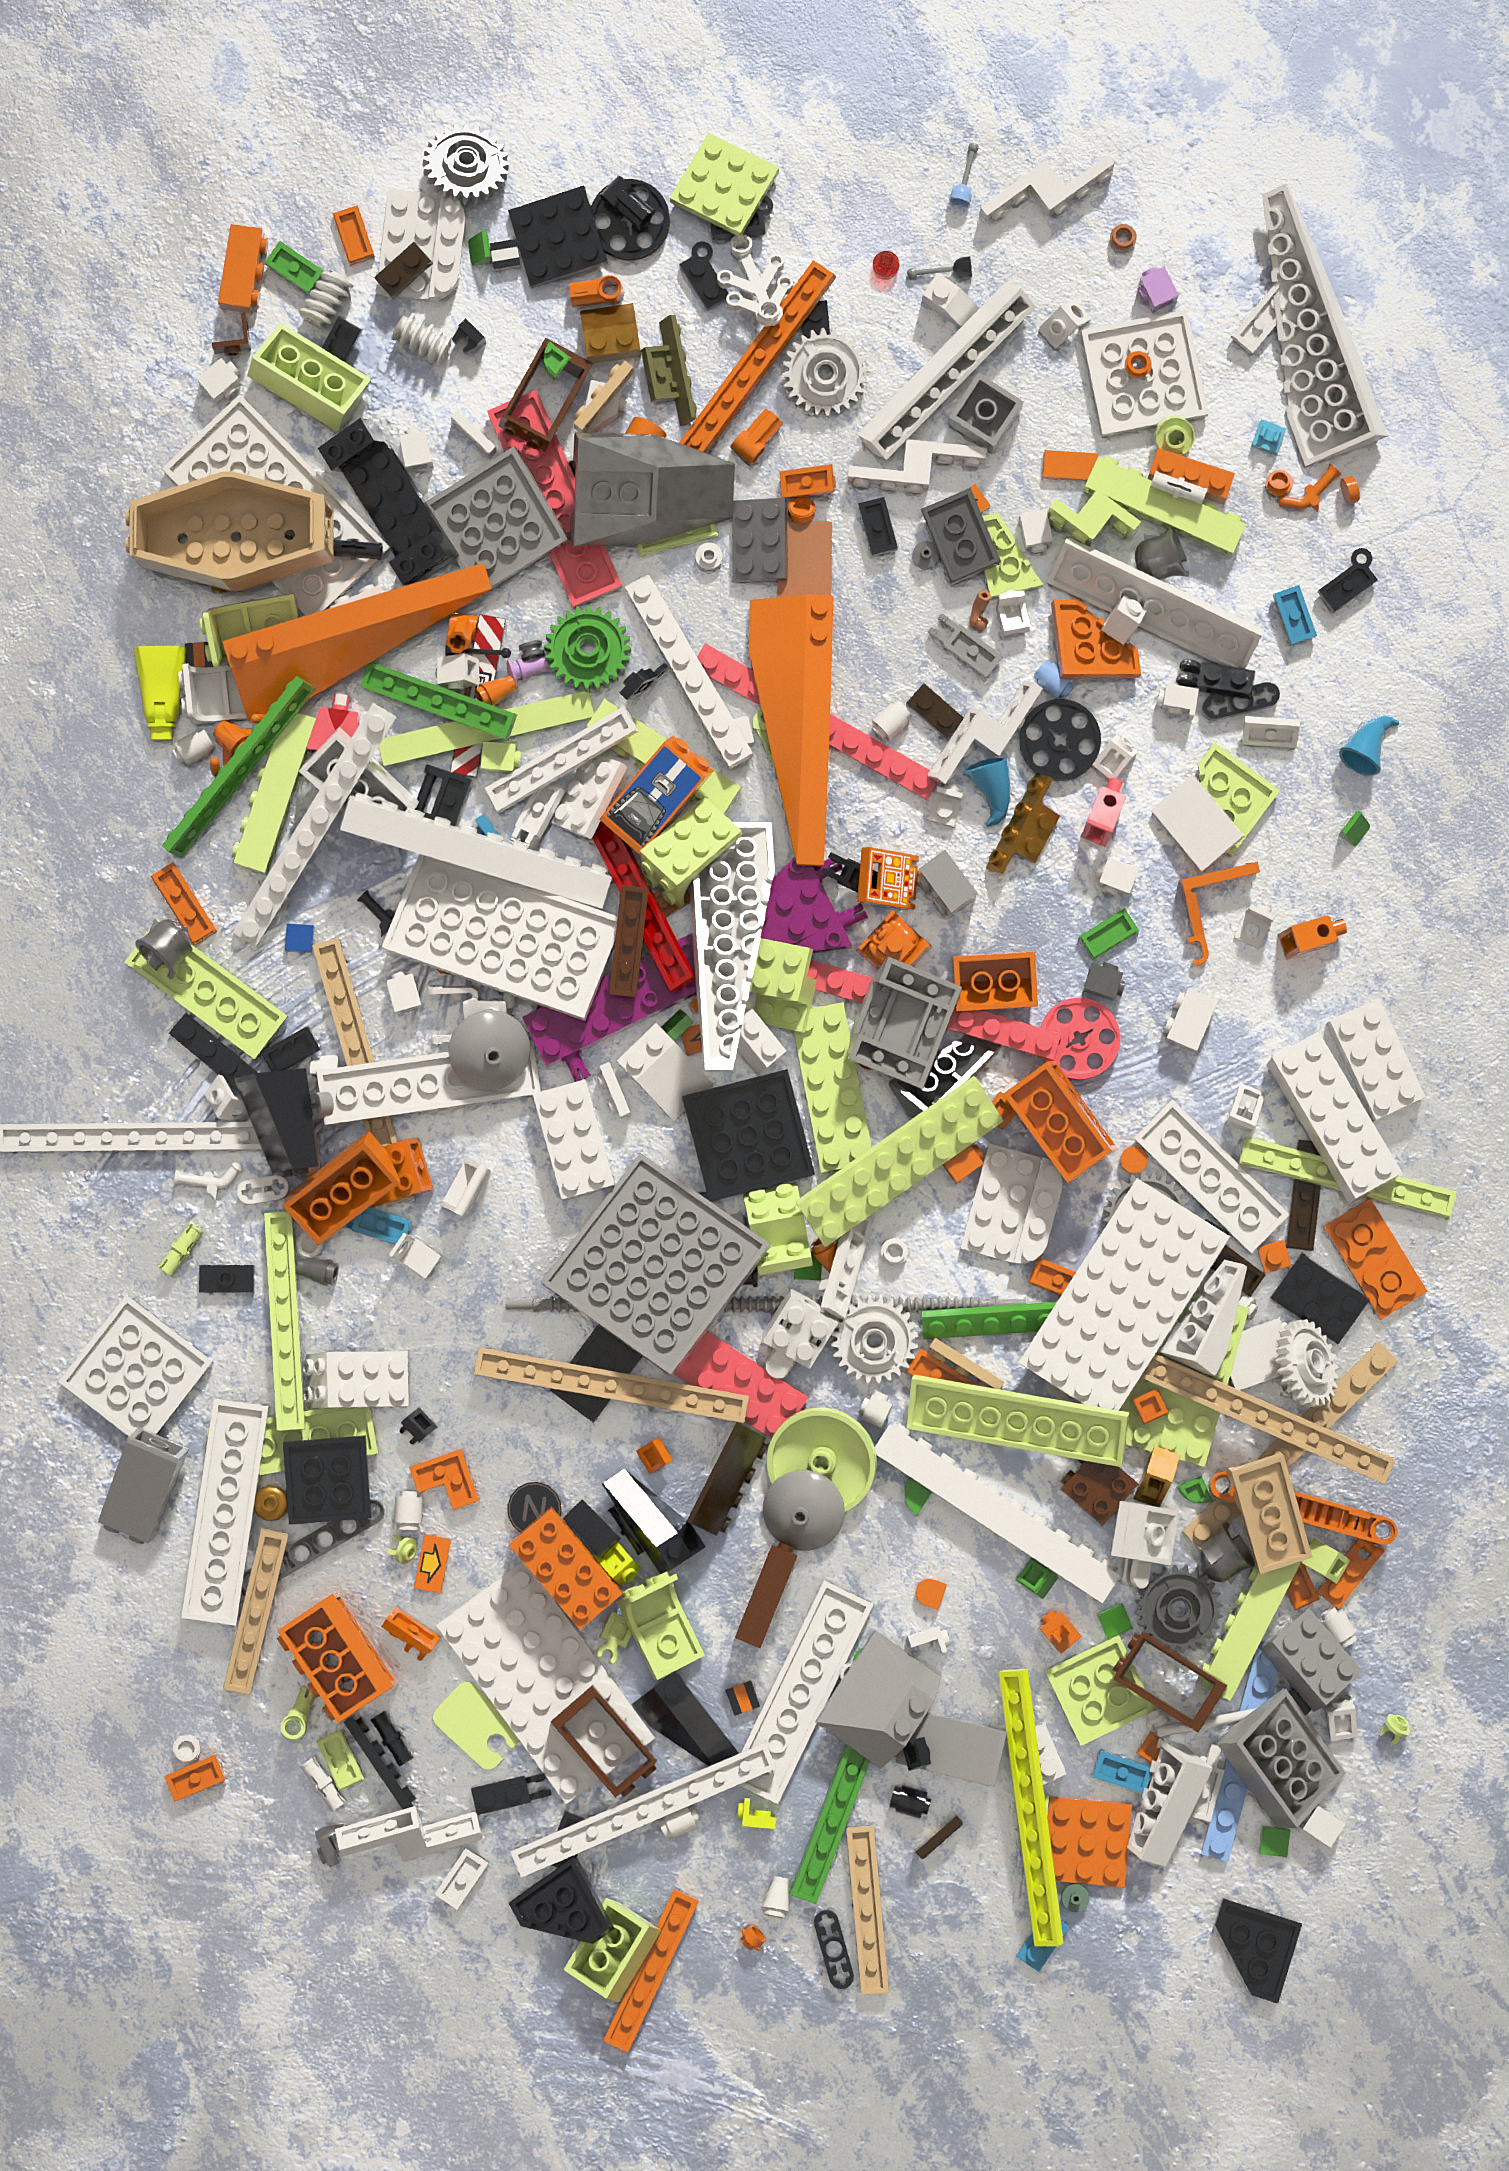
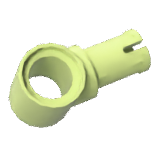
M300 1687L293 1709H289L287 1716L281 1722L282 1735L289 1742H299L306 1733V1725L310 1718L308 1713L315 1696L309 1691L307 1698H305L308 1691L305 1687ZM290 1722H297L301 1725V1731L297 1735H289L286 1732V1726Z

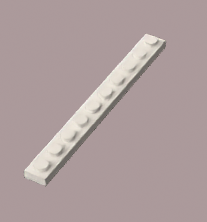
M375 703L371 705L234 929V934L255 947L257 946L395 721L396 716Z
M251 1122L0 1124V1152L262 1150Z
M766 1742L517 1848L511 1851L512 1857L522 1878L776 1769L775 1763Z

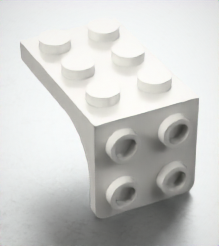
M188 663L182 664L183 671L178 672L180 687H183V692L186 695V698H181L182 711L186 715V719L189 718L193 725L218 723L224 720L236 721L247 719L230 665L202 668L192 667Z
M408 1351L323 1352L307 1354L302 1368L306 1376V1387L304 1388L303 1396L307 1409L409 1406Z

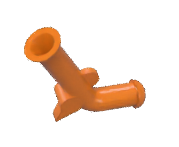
M1329 464L1328 470L1314 486L1309 484L1305 487L1306 495L1303 498L1280 496L1278 498L1279 506L1300 510L1311 506L1319 513V495L1335 477L1341 475L1340 471Z

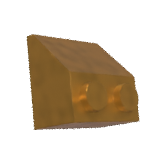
M633 303L580 311L588 361L595 364L641 357Z

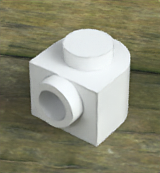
M875 1390L871 1399L865 1397L859 1413L863 1414L861 1420L881 1429L893 1403L888 1402L890 1396Z

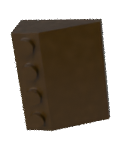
M736 1422L686 1522L717 1536L719 1531L725 1533L731 1521L727 1514L731 1507L737 1509L744 1495L739 1491L744 1482L750 1483L756 1469L752 1468L756 1457L762 1459L768 1447V1444L764 1443L765 1436Z

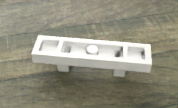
M871 1216L836 1239L838 1247L829 1279L821 1280L818 1290L824 1292L820 1308L829 1312L837 1319L846 1318L873 1221Z

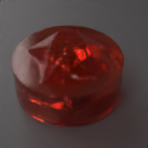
M890 251L878 253L873 260L875 275L885 280L896 276L900 265L898 257Z

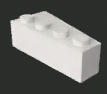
M1159 1738L1156 1747L1160 1748L1157 1761L1152 1760L1149 1771L1153 1772L1149 1789L1144 1788L1142 1794L1143 1810L1136 1815L1127 1848L1143 1861L1167 1866L1213 1768L1184 1744Z

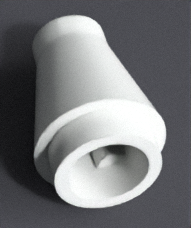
M773 1876L772 1884L762 1906L764 1908L763 1915L785 1919L786 1912H789V1879Z

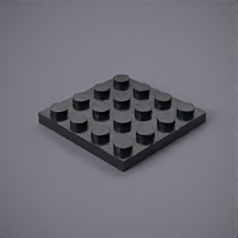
M788 1069L682 1096L707 1197L710 1202L815 1175Z

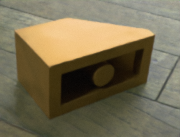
M1154 1446L1133 1499L1151 1506L1160 1507L1172 1484L1180 1455L1173 1453L1167 1448Z

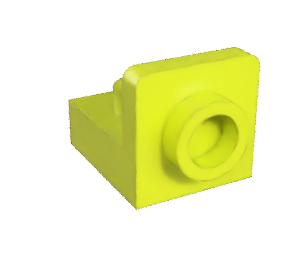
M619 1542L602 1558L597 1553L593 1555L620 1586L632 1581L641 1569Z
M745 1797L744 1803H739L737 1819L743 1820L742 1826L775 1829L776 1817L771 1816V1811L755 1810L754 1815L749 1814L750 1798Z

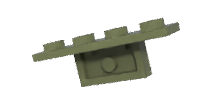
M669 315L659 322L663 346L644 347L641 349V355L651 402L675 400L680 426H685L696 419L697 407L692 398L691 378L687 373L685 364L686 353L682 349L680 339V325L677 323L676 315Z

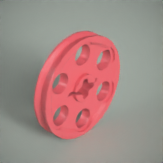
M1071 998L1058 1003L1046 1014L1040 1028L1061 1034L1060 1044L1054 1060L1060 1067L1059 1062L1063 1056L1069 1055L1075 1059L1076 1064L1072 1070L1065 1071L1060 1067L1065 1076L1070 1079H1089L1103 1073L1114 1062L1120 1048V1029L1114 1015L1103 1004L1089 998ZM1096 1007L1100 1013L1098 1020L1095 1022L1087 1021L1084 1018L1086 1008ZM1062 1008L1069 1009L1072 1013V1020L1067 1024L1060 1023L1056 1018L1057 1012ZM1093 1029L1084 1039L1085 1045L1081 1046V1044L1077 1043L1066 1048L1074 1040L1075 1032L1078 1031L1079 1034H1083ZM1110 1029L1113 1031L1115 1039L1111 1044L1105 1045L1100 1042L1099 1034L1102 1030ZM1093 1053L1099 1054L1103 1059L1102 1066L1098 1069H1092L1087 1064L1088 1056Z

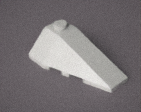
M1224 1260L1204 1284L1205 1291L1197 1301L1191 1300L1186 1306L1189 1309L1179 1322L1175 1323L1158 1352L1195 1371L1215 1376L1228 1350L1247 1266Z

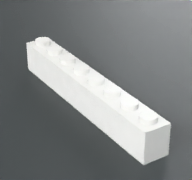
M1006 281L861 429L857 435L872 453L887 460L1027 317L1036 306L1022 288Z

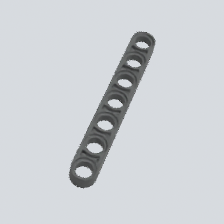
M371 1499V1503L378 1505L380 1508L379 1517L374 1520L369 1518L355 1519L357 1525L353 1533L348 1534L342 1530V1521H331L286 1547L282 1560L285 1564V1570L278 1576V1581L379 1523L385 1515L384 1505L378 1500ZM323 1531H327L332 1535L333 1542L329 1547H321L317 1542L318 1535ZM299 1545L305 1546L309 1551V1556L305 1561H298L294 1558V1549ZM252 1568L245 1571L240 1603L244 1602L247 1589L246 1578L251 1573Z

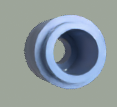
M1046 660L1034 675V678L1038 680L1037 684L1056 699H1059L1061 696L1066 698L1075 687L1072 684L1074 679L1060 678L1059 666L1055 662L1051 664Z

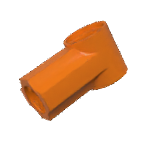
M607 275L597 280L569 283L573 308L604 303L615 305L621 302L624 297L623 286L620 280L613 275ZM609 285H616L618 290L614 295L610 296L604 293L605 288Z
M765 408L747 430L744 429L735 438L730 448L752 465L765 450V445L782 427L783 422L774 413Z
M456 612L451 613L446 637V645L449 646L451 652L461 654L463 650L469 648L471 640H475L479 616Z

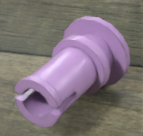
M545 654L524 661L517 659V663L513 664L510 659H507L506 662L507 673L512 676L516 685L517 679L521 678L523 681L527 679V676L549 671Z

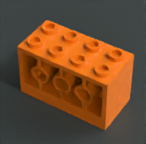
M1055 1060L1047 1061L1003 1093L1067 1183L1075 1181L1118 1150L1116 1144Z
M552 1506L509 1542L512 1550L580 1630L623 1594L621 1588Z
M337 1592L332 1593L277 1630L280 1634L277 1637L278 1642L285 1652L291 1651L295 1657L292 1661L293 1665L301 1675L304 1673L311 1681L307 1684L310 1691L316 1698L319 1696L326 1704L322 1708L331 1721L342 1722L397 1685V1682ZM314 1631L317 1633L322 1632L324 1636L322 1637V1644L313 1641ZM329 1654L332 1656L337 1655L339 1658L337 1667L328 1664ZM344 1677L353 1679L352 1691L349 1688L345 1689L343 1687Z

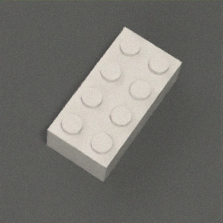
M339 727L303 764L299 772L320 790L351 737ZM371 758L349 794L352 796H356V793L372 797V802L381 805L383 801H388L398 805V810L408 812L409 809H415L419 803L412 794L373 758ZM349 796L347 797L346 801L340 809L343 813L345 811ZM373 840L378 846H380V844L382 843Z
M1380 998L1326 1023L1372 1122L1426 1097Z
M586 1080L534 1093L535 1105L562 1200L566 1201L614 1187V1179Z

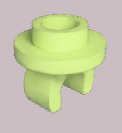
M394 1535L393 1539L397 1540L399 1545L397 1550L388 1548V1554L395 1556L397 1562L401 1564L411 1561L417 1553L415 1539Z
M1389 1714L1385 1718V1724L1382 1726L1379 1735L1383 1736L1387 1731L1393 1732L1395 1736L1391 1744L1395 1745L1401 1737L1405 1738L1410 1733L1409 1724L1404 1717Z

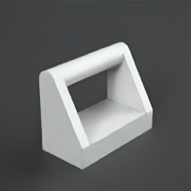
M466 1158L441 1206L465 1219L491 1170Z

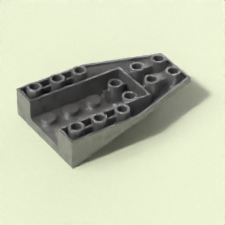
M574 432L573 460L576 463L574 513H571L570 541L573 546L652 543L732 518L735 463L656 434Z

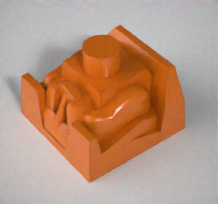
M892 910L856 951L878 970L887 957L914 967L932 948V945Z

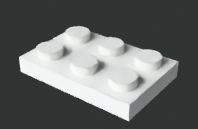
M598 755L579 766L550 823L561 829L592 839L600 823L599 819L605 813L627 766L602 755Z

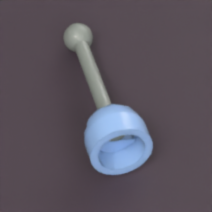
M972 142L968 146L970 152L962 183L954 186L950 193L949 201L958 206L967 207L971 202L972 194L967 186V181L974 154L979 150L976 142Z

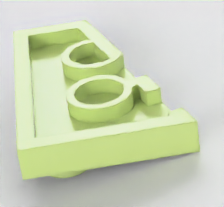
M994 513L983 516L1002 564L984 571L991 598H996L998 595L1009 590L1026 591L1043 587L1042 581L1037 577L1030 562L1024 556L1000 514Z

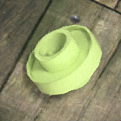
M1180 416L1164 418L1155 430L1157 447L1178 455L1187 453L1195 441V432L1192 425Z

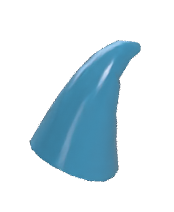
M1378 715L1366 721L1341 747L1339 751L1341 760L1350 769L1360 774L1377 775L1380 773L1382 739L1385 731L1390 726H1398L1399 721L1390 715Z
M1007 758L982 760L971 765L963 772L982 791L990 807V817L986 822V826L999 824L1008 812L1011 787Z

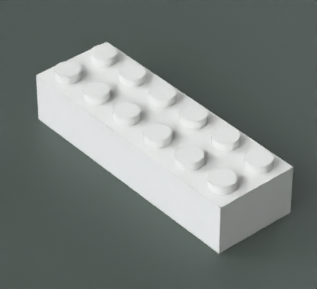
M1319 1032L1278 1053L1267 1063L1268 1068L1320 1156L1323 1158L1349 1205L1396 1180L1402 1174L1398 1164Z

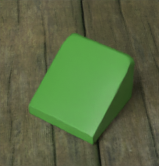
M481 231L468 241L470 260L473 266L491 264L492 262L488 233Z
M1356 811L1341 830L1339 836L1355 847L1370 829V824L1360 811Z
M812 1253L813 1265L794 1269V1279L821 1281L822 1265Z
M1031 1558L1016 1581L1044 1599L1057 1581L1058 1576Z
M1123 1603L1097 1613L1107 1639L1132 1629Z

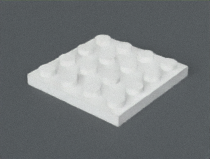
M1187 310L1081 330L1102 437L1155 427L1164 418L1169 416H1180L1186 420L1208 416L1209 413ZM1135 351L1146 353L1152 362L1148 375L1139 379L1129 376L1124 367L1127 356ZM1135 361L1133 363L1135 369L1143 368L1141 362Z
M125 1295L63 1375L59 1383L126 1435L130 1436L139 1427L157 1435L213 1361L128 1295Z

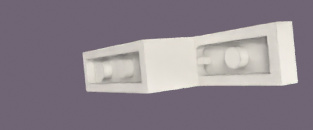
M1108 154L1070 183L1064 185L1045 160L981 206L980 215L985 222L991 218L997 220L1007 212L1006 207L1013 202L1017 205L1029 196L1027 192L1032 194L1048 217L1054 212L1058 215L1069 207L1068 202L1073 198L1081 199L1091 191L1090 186L1098 181L1101 184L1113 175L1111 171L1114 168L1115 162Z
M907 439L903 471L849 466L848 482H853V486L869 487V484L880 485V488L884 490H896V487L907 488L906 491L922 493L923 490H928L932 458L937 459V462L942 464L963 461L966 466L978 467L980 463L985 464L987 448Z
M1024 680L998 721L981 709L970 708L927 776L936 782L946 784L956 774V767L961 759L969 754L972 742L988 754L1000 756V754L1004 753L1010 746V739L1015 731L1023 726L1029 709L1033 708L1039 701V694L1043 688L1035 682Z
M415 1806L335 1829L341 1857L396 1842L403 1862L483 1839L476 1811L422 1826Z

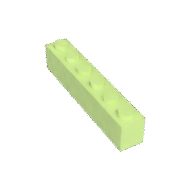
M1110 457L1097 458L1083 492L1093 495L1098 489L1126 511L1167 530L1172 527L1178 535L1229 558L1232 556L1246 526L1245 523L1241 522V517L1230 512L1223 514L1217 511L1215 505L1203 501L1202 505L1182 497H1178V499L1173 498V494L1151 488L1152 481L1144 478L1143 473L1134 468L1126 470L1118 466L1119 463Z
M604 699L587 724V728L620 708ZM631 716L639 732L616 744L611 750L624 759L626 756H629L636 761L634 765L641 770L667 739ZM714 770L690 802L700 801L705 796L726 815L741 792V787Z
M297 713L267 750L266 755L269 756L266 766H261L257 781H260L258 791H253L248 806L252 807L249 817H244L240 827V832L243 833L241 842H236L232 851L231 858H235L234 864L236 866L266 876L268 875L301 776L299 770L305 763L309 752L307 744L316 718Z
M1301 1561L1261 1575L1258 1573L1256 1565L1251 1569L1247 1578L1251 1582L1246 1591L1243 1589L1240 1591L1235 1601V1604L1238 1605L1235 1614L1228 1615L1222 1627L1226 1630L1222 1639L1217 1638L1211 1648L1210 1653L1213 1654L1209 1665L1204 1663L1202 1666L1203 1669L1228 1684L1221 1697L1231 1701ZM1198 1675V1678L1201 1679L1200 1686L1211 1691L1214 1684Z

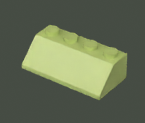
M279 323L254 354L247 374L249 378L337 432L341 430L352 416L371 382V378L282 323Z

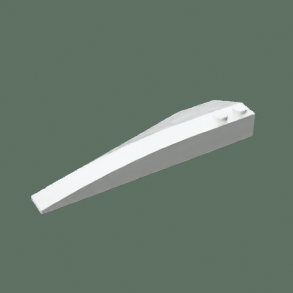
M1284 184L1262 194L1265 225L1269 235L1268 252L1271 255L1272 283H1281L1280 277L1295 284L1290 288L1285 282L1281 283V286L1275 292L1274 305L1278 340L1281 341L1282 355H1280L1285 376L1283 384L1284 393L1287 394V417L1305 466H1310L1365 447L1388 435L1332 285L1288 184ZM1301 289L1303 293L1296 300V292ZM1289 300H1290V302L1293 304V305L1290 307V309H1289V305H1288V301H1289Z
M733 822L742 831V836L701 870L689 884L704 1072L733 1071L775 871L771 823Z

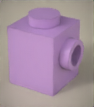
M1165 266L1160 269L1152 267L1142 273L1143 277L1140 278L1137 292L1142 302L1148 303L1152 313L1177 302L1179 294Z

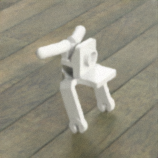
M431 985L428 987V994L471 993L472 998L463 1002L464 1019L484 1010L502 1011L515 1018V1015H512V1008H515V996L504 993L503 1001H499V998L483 1000V998H480L479 989L474 985ZM432 1035L431 1044L450 1042L452 1035Z

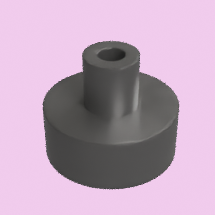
M929 541L917 544L912 555L914 564L923 570L935 567L940 557L936 545Z

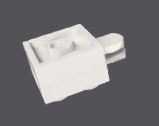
M790 1288L763 1331V1342L772 1347L766 1358V1370L774 1378H784L787 1376L795 1362L810 1369L838 1325V1319L820 1308V1304Z
M1120 1501L1111 1556L1126 1558L1122 1578L1126 1586L1140 1589L1145 1588L1149 1583L1152 1562L1171 1565L1179 1511Z

